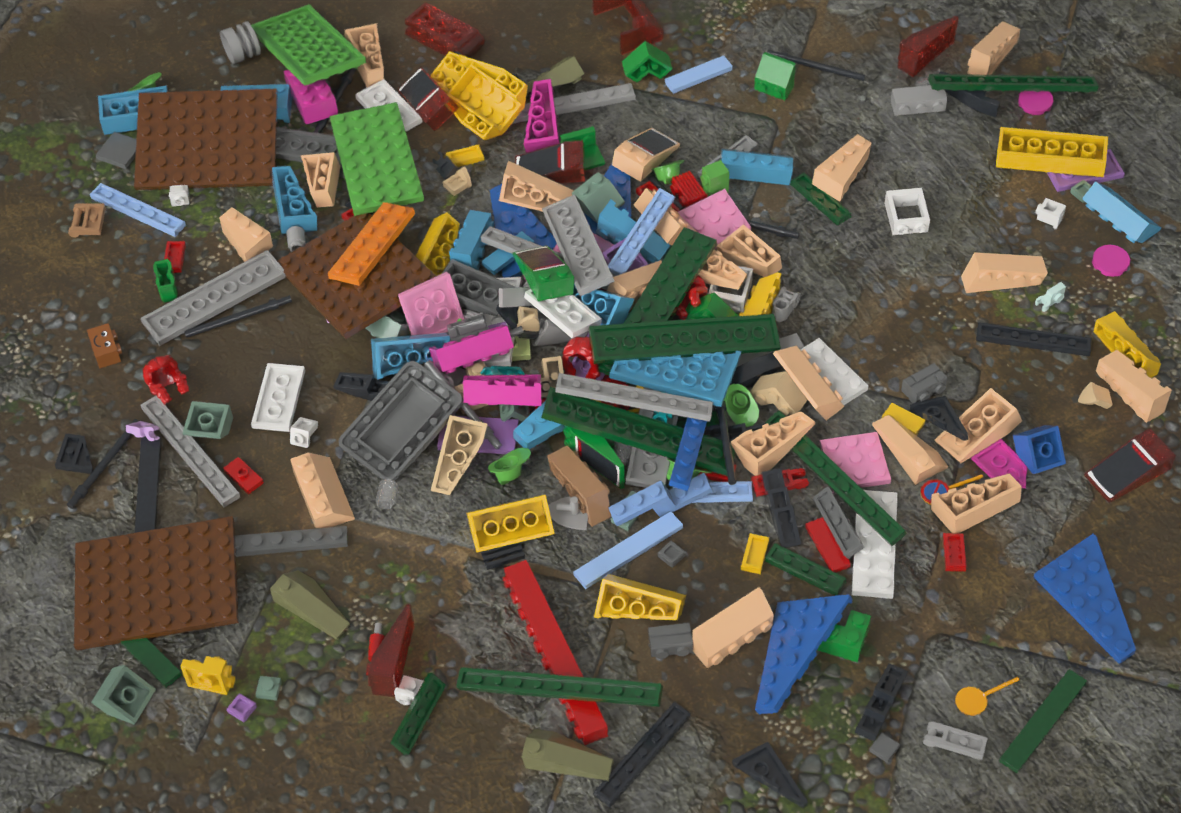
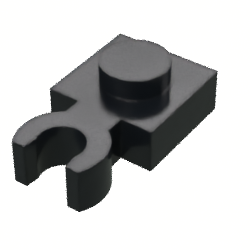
M438 152L440 159L437 161L433 158L432 162L438 165L436 170L446 180L453 176L459 170V167L450 157L442 152Z

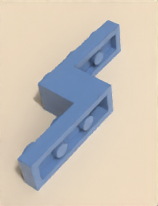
M702 473L691 479L688 491L679 488L668 490L664 483L659 481L608 508L614 523L619 526L651 509L661 518L670 511L674 512L712 493L713 489L706 474Z

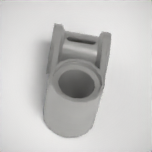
M785 286L780 289L772 305V314H774L776 321L782 322L788 318L792 310L799 303L801 293L789 291Z

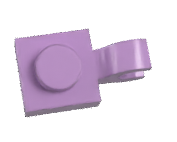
M139 421L126 425V432L134 434L135 437L146 436L149 441L159 440V437L154 434V431L159 430V427L154 424Z

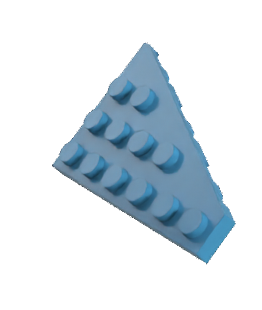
M736 351L735 354L716 352L713 354H693V357L683 358L677 355L672 357H654L651 360L639 361L638 359L615 361L609 378L673 395L713 402V405L721 407L738 365L741 351Z

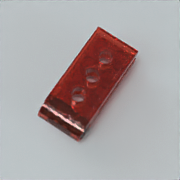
M426 2L405 19V25L409 26L405 29L406 36L444 56L452 52L470 58L485 45V39L478 29Z

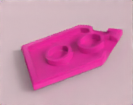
M1002 439L971 457L990 478L1010 474L1022 488L1026 489L1027 466Z

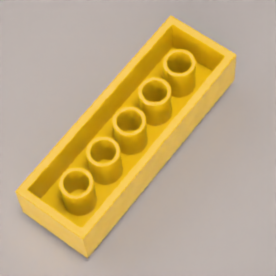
M1000 127L996 167L1104 177L1108 137Z

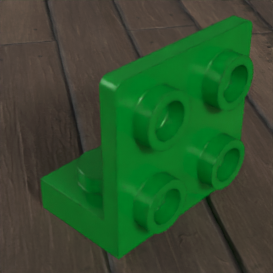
M593 126L560 135V142L564 144V157L573 174L605 165V160L596 144V132Z

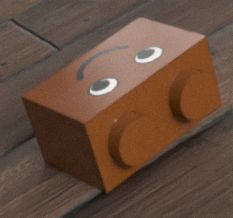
M109 323L87 330L99 369L121 362L119 354H122L119 343L115 344L118 338L115 329H110Z

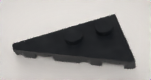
M946 396L910 404V411L963 441L968 440V433Z
M769 742L732 760V765L798 806L802 808L808 806V801Z

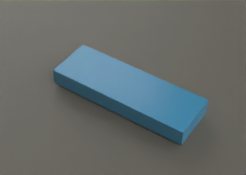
M522 231L516 235L519 238L534 243V240ZM497 249L482 260V266L495 275L515 259L513 254Z

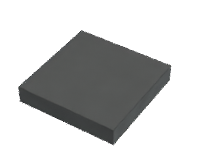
M113 132L97 152L96 158L127 169L136 157V139Z

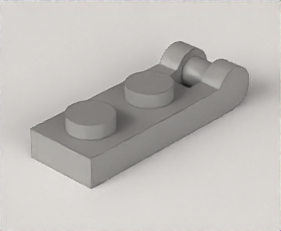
M937 722L928 723V734L924 736L923 740L925 745L929 747L936 746L982 760L987 737ZM936 734H943L942 738L937 737Z

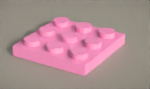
M725 189L678 212L698 233L716 239L717 245L743 224L751 230V226Z
M448 272L398 294L411 335L448 332V324L457 322L459 318L464 320L457 294Z
M877 432L820 440L821 450L860 488L891 484L890 473Z

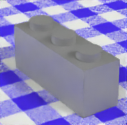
M930 85L892 89L891 105L894 116L946 110L947 96L945 90H932Z

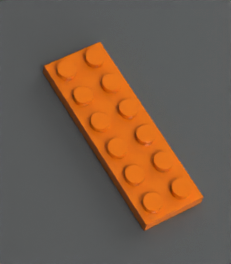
M383 202L327 273L329 279L360 286L415 215L414 208Z

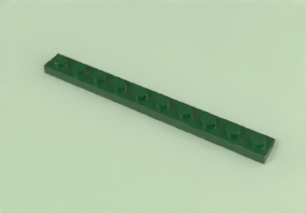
M929 74L928 77L932 90L937 91L1001 90L1004 92L1067 91L1089 93L1097 92L1099 87L1094 76Z
M778 410L765 423L772 425L778 423L780 419L786 416ZM806 435L793 446L791 450L891 547L907 534L903 527Z
M460 667L456 685L458 690L655 707H660L663 691L661 683Z

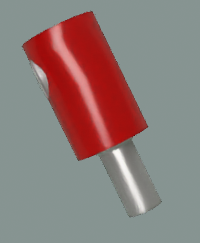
M381 623L375 624L374 634L370 635L368 660L374 663V654L385 639V636L381 634Z

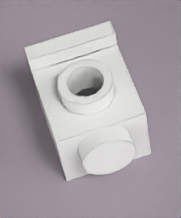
M1045 198L1042 204L1039 203L1035 213L1038 214L1037 220L1053 225V228L1057 229L1063 219L1066 205Z

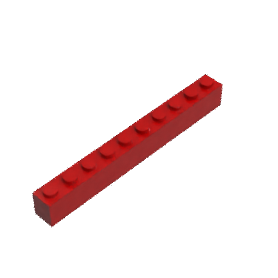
M527 560L504 568L505 576L502 577L506 589L510 588L512 592L510 593L511 600L514 605L517 604L519 607L518 614L521 621L525 620L527 624L525 628L528 636H533L535 651L537 654L541 653L543 657L541 662L545 671L549 670L551 675L583 677ZM558 698L561 705L565 704L567 718L569 722H574L575 735L578 740L582 739L584 746L608 737V726L596 701Z

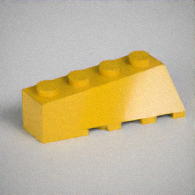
M447 212L433 220L416 254V257L436 276L441 275L450 262L449 251L453 248L454 241L457 239L460 225Z
M777 272L759 279L757 285L752 287L751 298L745 302L744 313L741 312L739 316L772 314L773 301L780 291L781 273Z
M1114 311L1096 320L1093 332L1111 352L1118 350L1132 360L1137 369L1143 368L1146 371V375L1150 378L1158 375L1161 366L1159 359L1151 353L1147 345L1128 327L1122 317Z
M607 574L602 579L594 618L677 620L682 615L686 595Z

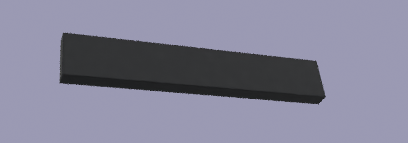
M978 322L976 341L1083 356H1090L1092 338L981 322Z
M158 436L159 440L149 441L147 437H141L135 533L156 529L161 436Z
M673 702L612 770L609 781L604 780L593 792V795L611 808L691 717V713L676 702Z

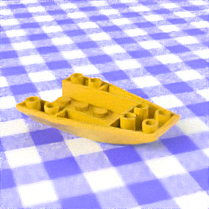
M449 52L429 77L439 88L437 91L458 120L483 140L503 135L525 107L528 86L505 69Z

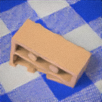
M335 152L302 155L301 158L310 193L316 207L334 206L340 173V164Z
M230 208L219 217L223 233L232 246L235 247L238 255L242 257L244 262L266 250L269 251L273 247L270 232L236 209Z
M744 224L716 246L717 251H720L722 256L728 261H732L740 267L752 268L753 273L762 277L775 274L782 269L781 256Z

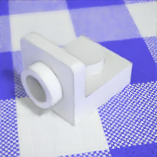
M187 185L170 186L169 198L172 207L190 204Z
M300 417L291 426L290 443L308 448L310 436L318 428V421Z
M404 675L399 688L396 687L394 691L396 701L403 705H411L424 680Z

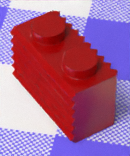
M691 171L672 177L671 192L673 195H677L683 207L687 208L707 198V193Z

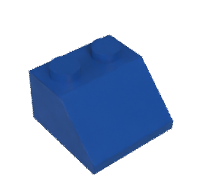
M1043 425L1013 435L1016 454L1032 474L1066 464L1058 426Z

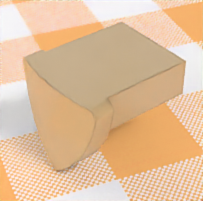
M466 167L460 168L456 174L443 181V187L453 196L472 186Z
M520 306L517 311V327L522 326L525 331H539L540 323L537 309Z
M1090 382L1084 388L1078 399V402L1082 404H1096L1106 409L1113 405L1109 389L1098 386L1093 382Z

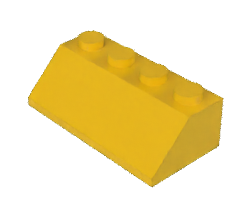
M546 495L530 497L466 513L476 552L555 534Z

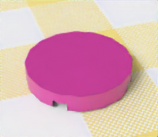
M1049 91L1020 92L1018 105L1026 113L1042 115L1044 112L1051 110L1053 96Z
M1103 245L1094 252L1092 263L1096 270L1101 271V274L1114 277L1120 276L1123 272L1127 271L1130 257L1119 246Z

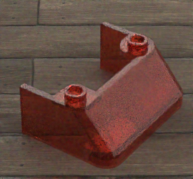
M592 0L594 15L624 5L633 17V29L620 33L621 55L634 51L644 41L654 44L664 38V30L642 0Z

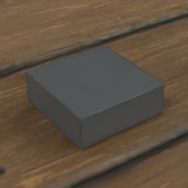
M670 541L658 552V557L671 568L686 556V552L673 541Z
M881 733L870 747L869 752L888 763L899 749L900 744Z

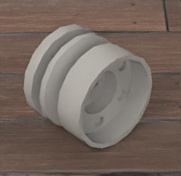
M248 21L243 22L242 26L240 24L236 25L237 33H235L232 27L220 31L223 47L232 64L243 61L244 52L249 58L253 57V54L257 56L261 52L258 37Z

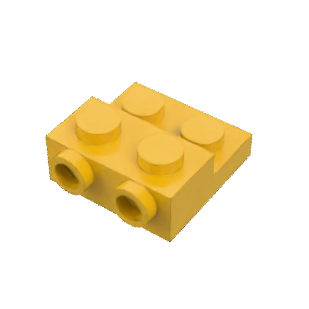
M206 656L204 663L195 659L191 661L183 659L180 666L188 687L227 695L229 689L233 688L235 684V676L231 675L232 666L227 665L226 660L221 657Z

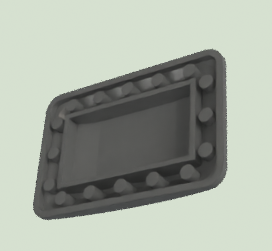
M415 361L407 362L341 435L339 446L383 481L392 482L417 459L448 423L449 416H453L462 405L463 398L458 391L437 378Z

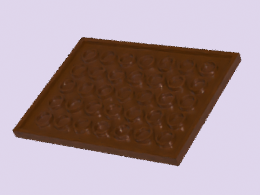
M277 89L139 93L135 190L170 189V186L187 185L188 188L273 186L272 167H276Z
M370 213L351 217L308 242L304 247L297 248L277 261L284 269L285 277L345 339L401 307L398 294L436 277L429 268L396 238L360 286L329 279L327 273L372 218Z
M233 516L75 543L74 647L77 651L121 643L120 641L140 638L148 639L239 623L235 523Z

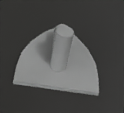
M577 497L561 498L548 505L551 519L556 523L572 529H587L588 514H582L579 510Z

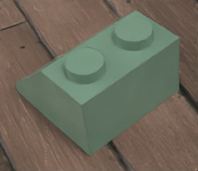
M599 172L572 192V195L575 194L583 213L596 223H598L599 215L610 199L616 203L614 206L617 208L625 204L624 199L610 180Z
M397 310L392 311L365 328L376 338L411 335L405 315Z
M192 401L183 429V435L217 439L228 435L233 421L230 405Z
M122 665L112 668L91 703L110 716L135 724L156 689L128 667Z

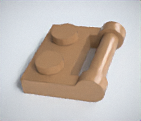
M75 204L72 226L68 231L69 236L101 235L106 210L105 204ZM85 212L83 224L79 226L81 214Z

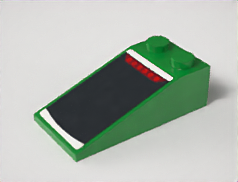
M548 246L513 252V257L537 301L573 294L574 275L568 265Z
M565 426L563 429L565 446H568L572 451H576L581 461H585L588 466L620 489L625 488L624 464L606 439Z

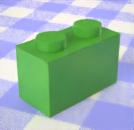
M719 160L702 167V175L700 176L701 186L707 193V197L723 189L729 194V170L724 163Z

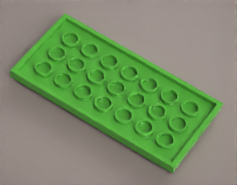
M306 5L251 25L258 39L304 86L311 85L321 79H327L337 73H343L345 70L357 68L366 63L365 56L311 5Z
M397 102L330 116L354 216L375 212L383 202L403 206L424 201Z

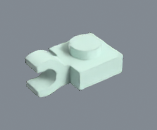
M1060 282L1048 289L1044 296L1036 299L1035 305L1037 306L1042 303L1044 304L1042 311H1047L1051 305L1063 300L1066 286Z

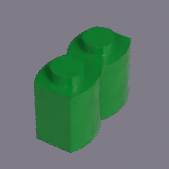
M168 259L154 262L153 269L161 300L165 303L177 299L178 291L171 262Z

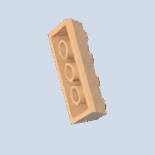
M793 346L773 353L809 402L826 421L845 407L841 403L843 398L838 391L835 390L833 392L831 390V382L826 376L822 378L819 374L821 369L815 362L813 364L810 363L809 359L811 357L805 349L801 351L797 346Z
M306 453L290 459L294 475L316 529L334 527L355 519L330 457Z
M758 587L693 630V652L707 668L719 664L724 657L736 653L742 645L751 643L757 635L762 632L765 633L772 628L774 614L762 589Z

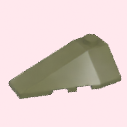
M568 56L550 67V71L543 72L537 76L536 80L533 79L526 83L528 86L527 92H532L534 81L551 79L552 87L571 82L574 84L582 79L581 76L584 75V72L576 58Z
M299 570L282 574L270 588L275 603L336 640L350 626V623L317 582Z
M534 729L527 736L522 753L525 769L608 781L613 765V759L555 731Z

